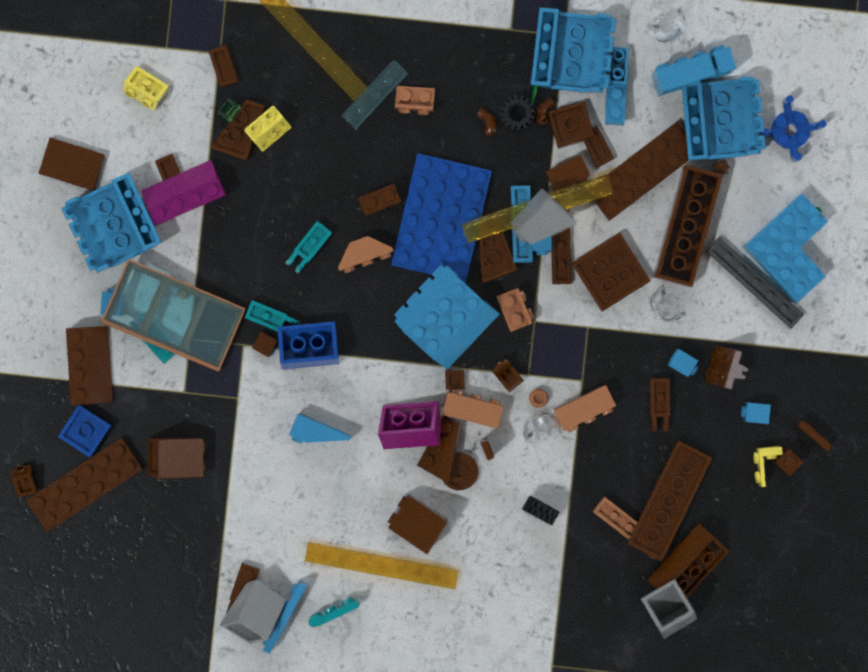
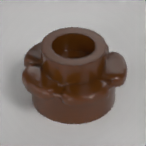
M716 159L717 162L713 166L717 172L723 176L729 174L730 166L724 159L721 161Z

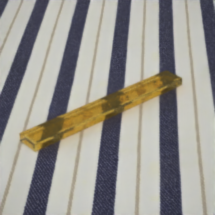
M259 0L355 103L369 91L364 83L285 0Z
M606 174L550 193L549 195L567 210L613 194L609 176ZM530 201L461 224L467 243L514 228L511 221Z
M308 542L305 562L449 589H455L458 570L311 542Z

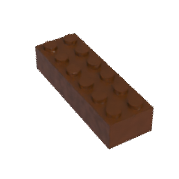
M689 165L683 166L653 278L689 288L693 287L723 177L722 174Z

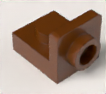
M20 465L12 470L11 479L18 498L37 493L31 465Z

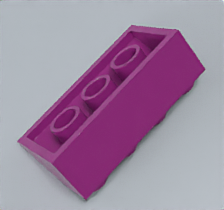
M212 160L141 190L154 226H158L227 195Z

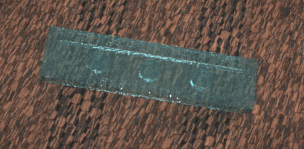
M392 60L341 116L354 129H357L408 73L395 60Z

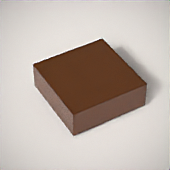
M261 331L252 349L269 357L278 340Z
M445 370L446 390L465 389L464 370Z

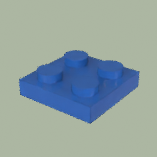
M78 405L58 437L88 457H92L112 425L82 405Z

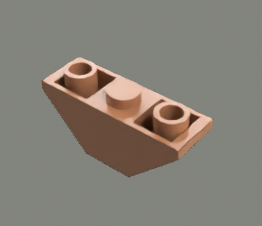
M366 236L349 243L338 269L340 272L344 270V273L356 270L354 266L362 264L365 267L373 264V259L380 257L381 260L392 257L391 253L394 250L392 247Z

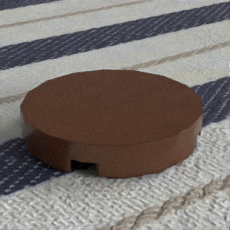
M462 452L455 453V464L451 472V484L443 482L450 489L460 491L470 488L476 482L478 466L470 455Z

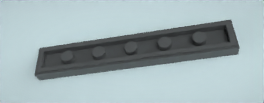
M720 237L705 251L790 329L804 316L800 310Z

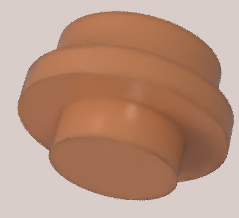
M534 389L529 395V402L532 406L541 408L547 404L548 395L542 389Z

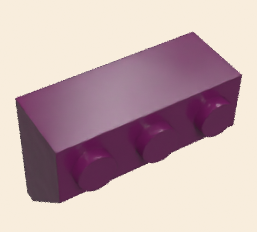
M439 402L383 405L378 436L383 449L439 445L441 437Z

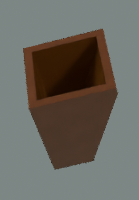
M148 438V476L158 479L203 477L206 469L205 462L203 461V453L206 450L205 442H203L202 438Z
M410 494L407 498L403 496L398 504L400 507L397 514L393 512L388 520V523H390L389 529L428 555L446 526L448 518Z

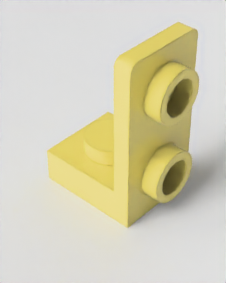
M758 447L756 452L753 453L754 464H757L758 469L755 472V481L759 483L760 487H766L763 456H766V459H777V455H783L782 447Z

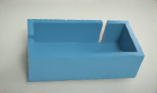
M724 45L714 47L707 54L705 51L694 54L688 60L687 57H682L675 60L676 62L672 65H669L668 62L658 65L651 74L657 95L662 96L681 90L682 86L693 82L701 81L703 83L731 74L737 68L730 46L724 48Z

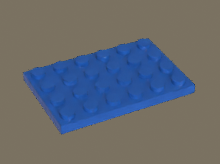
M417 153L391 265L430 275L440 265L448 266L466 283L492 171Z

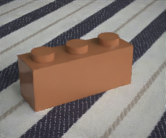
M602 385L553 409L563 431L568 430V432H572L578 429V424L584 421L588 424L596 420L595 416L601 413L603 416L611 413L616 405L607 386Z
M452 389V392L447 393L442 415L498 429L504 406L500 405L501 401L489 399V402L481 400L482 396L471 394L468 397L463 395V391Z

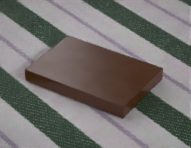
M50 137L38 174L94 191L105 154Z

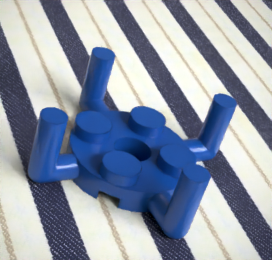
M789 95L783 99L784 112L775 118L771 129L764 128V132H760L759 136H765V138L772 137L779 146L789 149L791 161L797 162L802 159V155L798 153L797 148L807 142L810 131L820 130L826 127L827 123L825 120L809 123L803 113L791 109V103L794 101V98ZM787 125L795 127L796 132L794 135L786 133Z

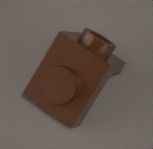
M507 359L498 362L494 369H492L494 375L509 393L524 382L523 378Z

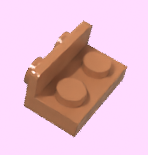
M397 86L395 109L399 110L398 113L410 114V111H418L419 115H429V112H433L435 88Z
M516 288L496 296L510 332L532 324L531 320L534 319L530 308L526 309L524 302L527 299L523 290L519 291Z

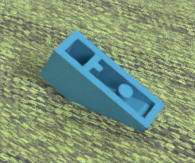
M298 413L289 433L292 436L291 440L300 444L303 441L306 443L350 440L352 436L301 413Z

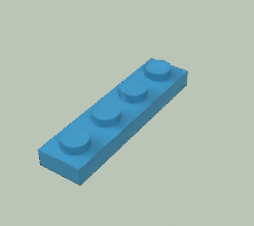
M530 185L511 186L512 220L531 201ZM512 231L513 263H533L532 244L528 241L523 243Z
M301 581L299 585L295 583L290 592L293 595L290 602L285 601L281 610L284 613L281 618L277 619L272 635L262 643L265 645L263 651L269 654L272 651L306 589L307 583Z

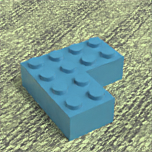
M801 193L742 247L791 301L798 303L826 277L800 247L828 221Z

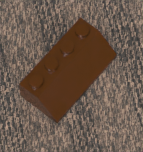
M108 326L66 328L71 405L113 402Z
M698 524L678 544L677 548L664 560L659 568L652 573L648 581L656 589H659L675 579L687 598L728 554L729 550L703 526Z

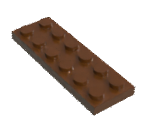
M677 121L586 190L608 221L612 220L688 162L685 129Z
M122 437L26 501L46 532H48L143 470V467Z
M676 441L628 539V545L659 561L663 560L712 457L680 441Z

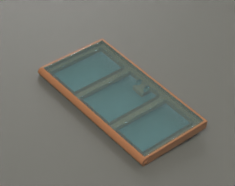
M128 259L104 316L101 318V323L219 372L246 308Z

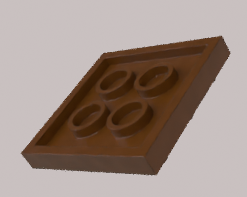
M618 233L571 263L601 312L650 282L649 277L621 233Z

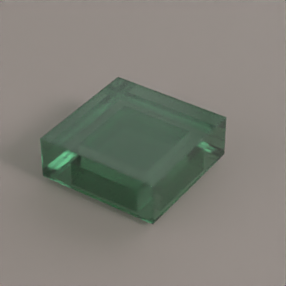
M228 98L217 113L231 123L242 107Z

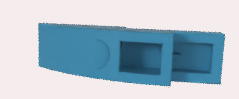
M613 47V52L608 54L612 56L611 71L607 72V75H610L609 89H606L605 125L624 126L629 48Z

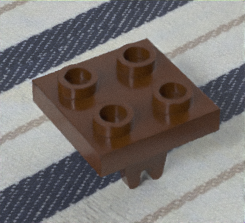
M716 345L711 355L712 359L706 372L705 382L731 389L734 378L745 379L746 376L742 375V372H747L748 368L739 364L742 352Z

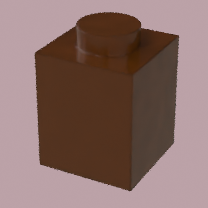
M785 448L782 451L783 455H778L777 459H774L772 462L786 475L791 476L803 461L790 449Z

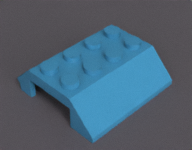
M540 7L531 85L552 90L581 93H603L604 89H609L610 75H606V72L611 71L612 56L608 55V53L613 52L614 36H610V33H615L616 19H612V16L609 14L598 13L595 16L559 12V9Z
M748 76L725 81L704 83L697 81L682 86L688 161L745 157L761 154V150L766 149L765 136H759L760 132H764L763 116L757 117V113H762L761 97H756L755 95L761 93L759 79L754 80V77Z
M129 172L111 180L112 183L82 197H74L66 201V206L61 208L66 220H73L68 225L74 238H81L76 242L82 255H89V257L85 258V261L90 271L96 270L99 273L113 268L162 243Z
M440 265L432 274L435 279L432 280L429 277L419 288L422 291L421 294L416 291L406 301L409 306L406 308L403 305L394 315L397 318L395 322L402 331L433 360L448 369L500 313L465 284L454 270L448 266Z

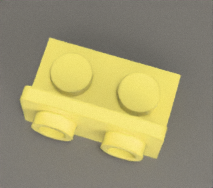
M138 66L133 69L123 84V92L129 98L136 99L144 107L151 108L154 111L158 106V102L169 88V85Z
M271 106L246 127L244 131L263 152L292 127L274 106Z

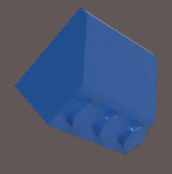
M335 321L277 327L282 370L340 364Z

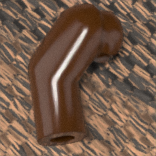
M550 97L536 107L535 119L538 124L545 125L549 121L548 109L555 105V102Z
M481 108L476 116L485 121L486 128L484 133L487 136H492L497 131L496 118Z

